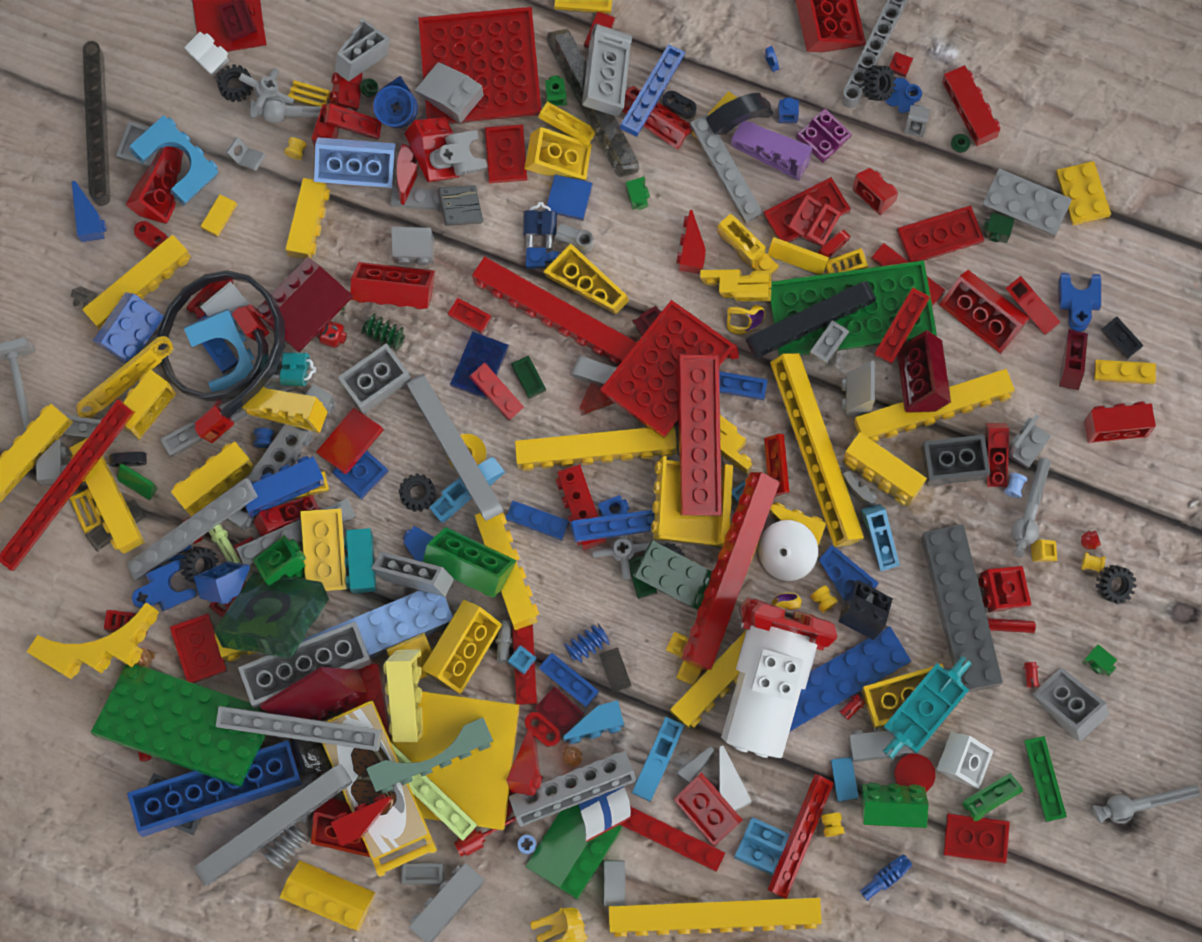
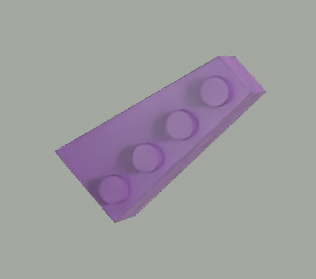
M750 121L742 122L731 140V147L798 181L810 163L813 148L807 144L757 126Z

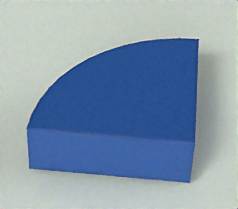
M767 47L765 59L771 71L775 72L779 70L778 59L773 47Z

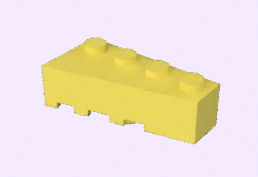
M421 649L396 650L384 663V674L387 675L385 690L386 695H389L387 712L388 715H391L389 732L390 735H393V742H418L423 736L422 707H418L422 697V688L418 687L421 667H417V657H421Z

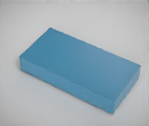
M852 757L831 760L837 802L858 799Z

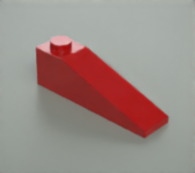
M171 146L161 148L134 187L125 205L140 217L167 224L176 205L174 196L170 191L177 184L183 151Z

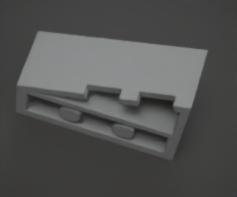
M362 18L358 27L353 30L349 40H346L338 52L334 71L347 81L352 80L387 56L390 38Z

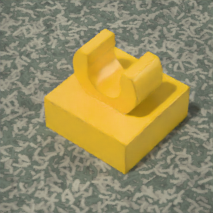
M674 632L666 652L682 658L683 649L689 638Z

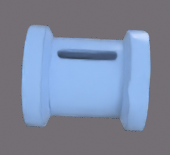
M1010 473V481L1008 487L1004 489V493L1013 498H1021V490L1023 484L1027 482V478L1018 473Z

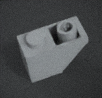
M56 440L36 461V480L41 485L53 484L67 466L65 465V458H68V448L61 440Z

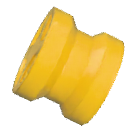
M290 137L288 140L289 145L285 148L284 154L292 159L301 160L303 158L302 152L306 149L307 143L301 139Z

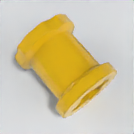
M1085 552L1081 563V570L1090 569L1098 571L1099 574L1100 571L1104 570L1106 557L1091 556L1088 552Z

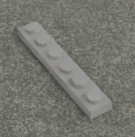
M706 114L690 122V127L746 224L763 215V212L722 139L711 130L706 120V117H708Z
M348 499L322 509H341L342 523L356 517ZM301 519L236 548L242 563L254 564L253 559L284 534L289 540L294 539L297 543L302 542Z

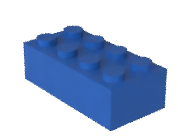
M305 456L297 461L298 464L290 466V464L278 469V473L273 475L267 473L260 477V481L255 483L250 481L258 497L245 505L249 517L256 516L261 511L276 507L324 485L323 475L314 456L311 458Z

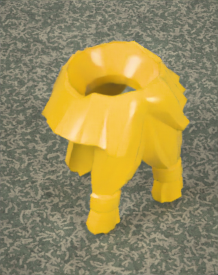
M574 907L560 908L556 913L530 922L533 930L541 926L552 925L550 930L536 936L539 942H544L564 931L566 932L563 937L554 942H585L588 938V935L584 932L585 924L582 921L579 909Z

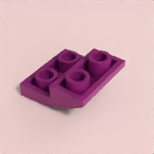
M824 109L797 133L796 138L801 143L812 146V153L824 163L852 136V133Z

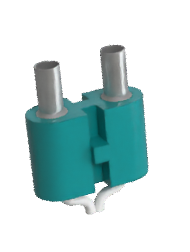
M285 352L279 361L283 365L280 375H272L268 381L280 382L281 386L305 387L307 380L311 378L313 373H316V367L313 366L309 353ZM309 365H310L311 369H313V370L310 371V373H309V375H308V374H307V370H309Z

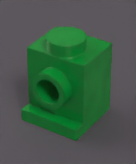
M555 75L549 77V80H545L547 101L557 107L566 106L567 97L564 78Z
M645 177L626 181V191L632 209L641 210L649 206L647 198H650L647 186L645 187Z
M1097 644L1081 663L1084 665L1089 663L1091 670L1095 673H1101L1103 676L1106 674L1109 677L1116 669L1114 664L1117 659Z

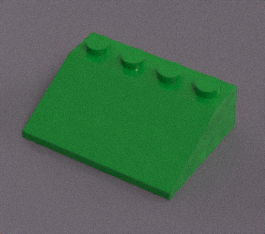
M579 804L562 810L525 867L571 897L579 900L620 835L623 827L617 825L586 842V828Z

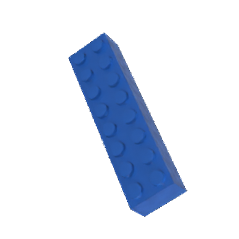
M288 740L258 750L241 787L193 771L128 792L127 795L137 831L141 837H145L302 785V780Z

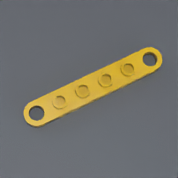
M161 336L146 346L77 403L76 411L78 416L93 418L96 413L112 403L134 385L144 373H147L150 369L152 370L162 362V359L172 353L173 344L168 337ZM161 343L167 344L164 350H158ZM87 405L91 407V410L88 412H82L81 410L84 406L87 407Z

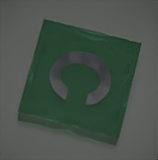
M253 572L214 632L223 648L257 651L266 655L291 659L305 638L307 630L327 604L329 597L323 583L319 581L281 576L278 581L269 586L260 573Z

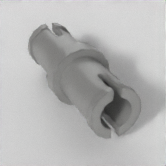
M500 620L499 622L503 625L498 631V638H496V662L508 663L509 645H512V640L510 639L511 621Z

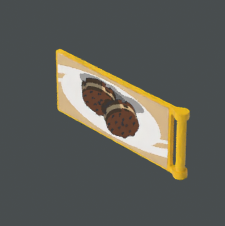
M369 701L327 720V722L381 729L379 751L322 743L332 767L342 764L353 781L351 785L342 790L352 813L355 812L354 808L363 803H366L367 806L375 803L374 798L383 795L381 791H375L366 768L384 760L400 763L373 701ZM399 782L393 785V790L384 793L386 797L392 796L393 800L364 837H362L379 877L385 875V872L424 854L438 851L409 783L401 785ZM425 838L426 845L381 864L380 858Z

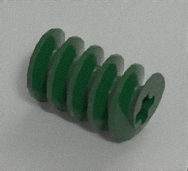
M374 313L365 321L361 334L366 333L368 338L373 337L374 341L380 340L382 345L387 343L390 348L393 347L394 351H398L405 339V334H403L404 327L397 331L396 323L389 327L390 320L383 324V317L381 316L376 320L377 314Z

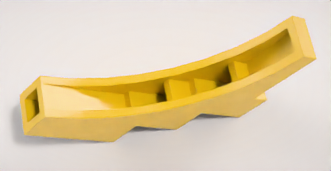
M145 603L136 616L122 628L96 641L81 644L59 643L37 635L26 652L71 680L79 673L82 663H85L101 674L109 667L112 657L133 667L140 660L141 653L143 652L138 647V644L146 637L149 627L156 622L159 611Z

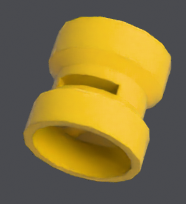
M827 585L821 587L810 596L812 601L819 605L818 609L821 613L828 611L838 603V600L831 596Z
M840 812L821 816L822 823L825 825L823 830L824 837L845 834L844 827L841 826L842 814Z

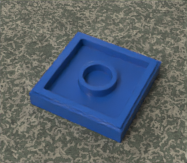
M555 175L547 206L551 211H556L557 215L584 221L593 183Z
M366 451L346 475L336 468L332 471V474L362 500L389 470Z

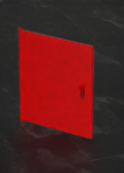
M192 0L197 34L199 32L204 35L206 33L214 39L215 42L213 44L217 48L221 46L226 52L267 45L260 0H245L257 33L253 32L249 36L231 42L218 8L219 5L233 0Z

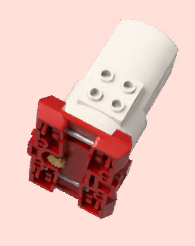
M747 597L738 607L742 620L741 628L747 629L736 666V670L740 672L721 738L739 751H751L756 753L755 755L768 758V756L782 758L801 689H806L816 649L823 651L824 647L828 648L837 639L835 624L830 621L795 610L790 618L784 616L786 610Z

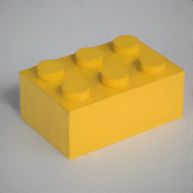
M151 369L140 377L138 385L127 393L124 401L127 406L135 411V414L123 429L138 440L142 438L176 396V392L171 385Z

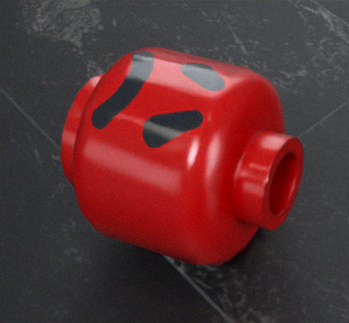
M330 321L316 337L319 338V342L322 345L338 348L340 344L345 343L347 333L342 324Z

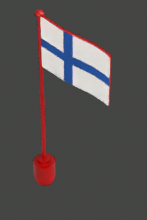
M625 786L579 804L586 828V842L631 818L630 801ZM516 816L506 820L505 826L517 820ZM474 829L464 840L458 837L454 844L460 856H469L483 848V843L486 841L484 837L498 829H490L483 834L481 830L476 832Z

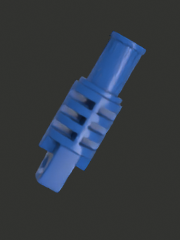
M904 854L891 861L874 875V880L859 890L860 893L869 901L880 890H887L913 866L911 861Z

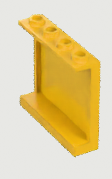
M663 456L655 464L657 481H655L653 488L654 493H656V501L653 502L652 512L655 513V520L651 525V532L654 533L653 539L723 547L725 535L730 528L733 465L725 464L721 467L722 516H680V461L666 460L667 456Z

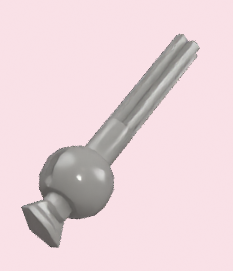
M271 97L266 99L261 111L254 109L256 102L251 100L250 114L252 119L259 115H264L266 121L276 124L284 121L285 117L318 118L321 107L286 105L281 98Z
M1048 458L1039 459L1023 518L1015 521L1011 528L1012 538L1017 542L1014 554L1020 558L1024 556L1023 549H1026L1027 545L1033 544L1039 536V527L1034 521L1051 465V461L1047 460Z
M1193 785L1133 800L1121 794L1110 797L1105 807L1093 805L1092 809L1095 819L1100 824L1107 818H1110L1112 822L1117 824H1123L1133 818L1134 812L1199 797L1200 792L1199 787Z

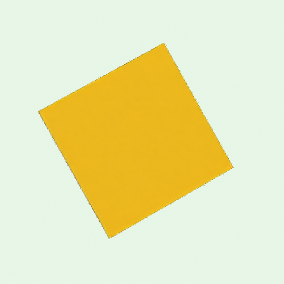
M422 691L421 702L418 704V707H422L423 736L418 742H393L392 735L391 743L412 763L422 762L446 750L459 736L463 726L484 718L493 742L490 743L491 747L480 752L478 748L470 751L472 755L462 760L456 757L451 760L452 764L444 768H440L439 765L431 768L433 772L426 776L464 811L478 827L498 830L505 829L509 786L506 779L513 764L520 705ZM414 795L424 819L442 821Z

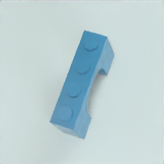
M163 115L129 146V151L143 164L160 148L171 146L182 150L188 157L190 169L187 175L171 189L170 193L185 206L218 175V167L213 161H208L203 156L204 152L198 146L194 147L189 142V136L183 131L180 132L176 128V123L170 117L166 118Z
M229 308L184 327L192 347L213 338H224L233 343L238 351L239 358L235 368L227 374L208 381L212 392L229 388L245 378L254 367L251 361L254 359L250 348L246 349L243 343L247 341L242 330L238 331L236 327L237 322L232 316L233 312L230 313Z

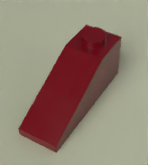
M1068 330L1060 371L1059 387L1079 391L1085 373L1088 333Z

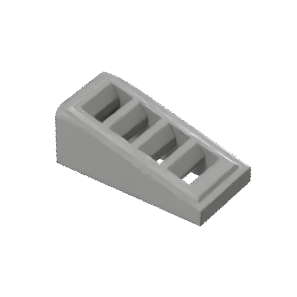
M709 747L677 772V776L689 784L697 777L712 757L714 748Z

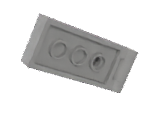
M598 24L594 25L589 43L582 106L617 117L624 109L632 35Z

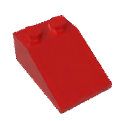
M446 117L414 120L404 133L427 182L460 177V175L456 176L453 167L437 169L430 162V154L447 145L445 137L453 134Z

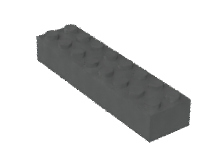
M964 524L924 532L921 539L952 667L961 656L966 658L962 666L968 660L972 663L961 676L962 684L969 689L967 693L999 687L1003 681Z

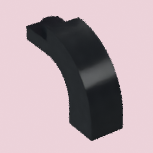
M758 92L743 95L729 101L706 117V120L714 134L726 135L735 126L748 119L757 117L769 118L774 113L770 102Z

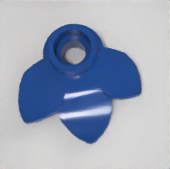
M896 78L894 81L896 87H893L895 91L891 93L892 97L884 102L890 106H898L899 113H907L911 105L914 106V103L921 99L922 90L918 85L910 84L904 78ZM913 92L915 96H910L909 93Z

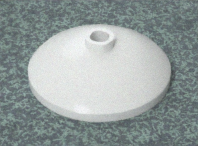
M783 520L772 524L764 531L759 541L758 554L761 564L770 575L779 580L794 581L806 576L813 569L818 558V545L815 536L804 524L793 520ZM783 548L787 550L786 556L781 552Z

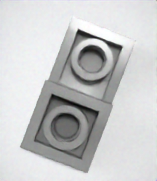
M851 471L843 473L842 476L846 487L853 496L867 507L875 505L877 497L873 489H869L867 485L859 488L860 481L856 475H853Z
M604 860L603 905L625 906V861Z

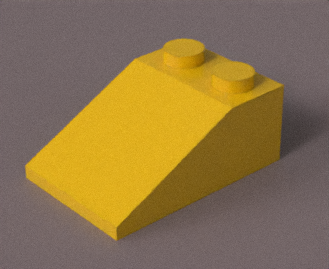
M540 127L530 134L524 169L546 176L554 177L559 175L585 181L592 144L587 146L577 139Z

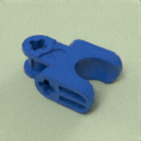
M1069 273L1060 274L1058 279L1059 309H1068V323L1072 330L1079 332L1086 330L1092 319V310H1100V274H1092L1088 288L1085 290H1078L1072 285Z
M176 560L147 573L146 576L149 584L134 591L132 594L134 605L142 608L145 603L151 606L159 603L163 612L195 598L198 595L196 590L187 589L178 592L171 585L172 576L182 570L180 565H183V562ZM142 594L148 595L145 601H140Z

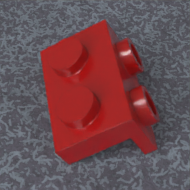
M334 72L331 78L333 89L329 96L331 104L351 108V110L355 111L358 110L361 95L359 85L362 81L363 73L347 81L337 72Z

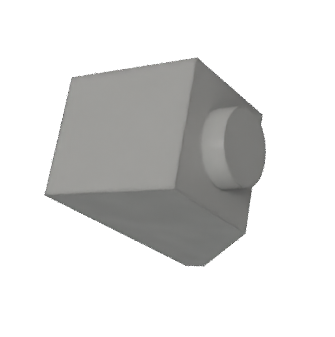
M911 105L904 134L923 138L930 109H926L922 105Z

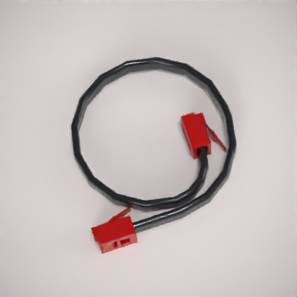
M229 270L204 274L183 287L167 307L158 330V337L165 336L169 338L177 313L193 294L211 283L232 279L249 283L267 301L274 322L261 314L252 304H249L247 307H239L232 313V316L246 336L258 343V356L253 369L248 375L229 388L207 393L188 389L176 378L168 355L160 362L165 377L183 394L208 402L217 401L206 414L194 423V429L199 437L212 444L235 424L231 416L253 398L276 372L285 348V321L272 294L251 276ZM259 317L274 324V344L270 355L269 346L265 338L270 332ZM161 343L158 350H164L167 344ZM235 397L223 409L219 408L223 403L221 400Z

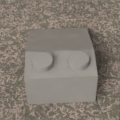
M439 62L415 89V93L459 124L484 96L482 85L469 76Z
M870 361L847 372L846 378L842 379V391H845V398H842V410H845V417H858L871 412L875 401V361Z
M1062 667L1032 693L1033 697L1059 725L1079 742L1109 716L1107 703Z

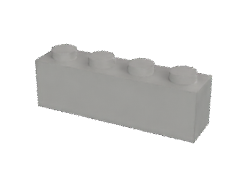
M380 552L372 567V570L383 581L443 597L446 596L454 581L452 576L443 567L385 552Z
M466 863L463 866L459 864L452 872L454 875L449 882L445 880L438 888L440 892L435 898L431 896L424 904L426 908L421 914L417 912L410 920L412 924L409 928L425 942H433L484 884L485 880Z

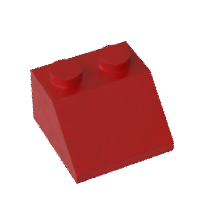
M868 168L855 176L852 190L880 216L897 200V189L892 184L884 181L883 176L878 171Z

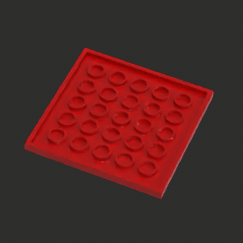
M532 7L418 17L423 80L439 62L469 76L482 85L484 96L461 123L536 116L540 114L542 108ZM425 100L426 119L446 117L449 124L458 123Z

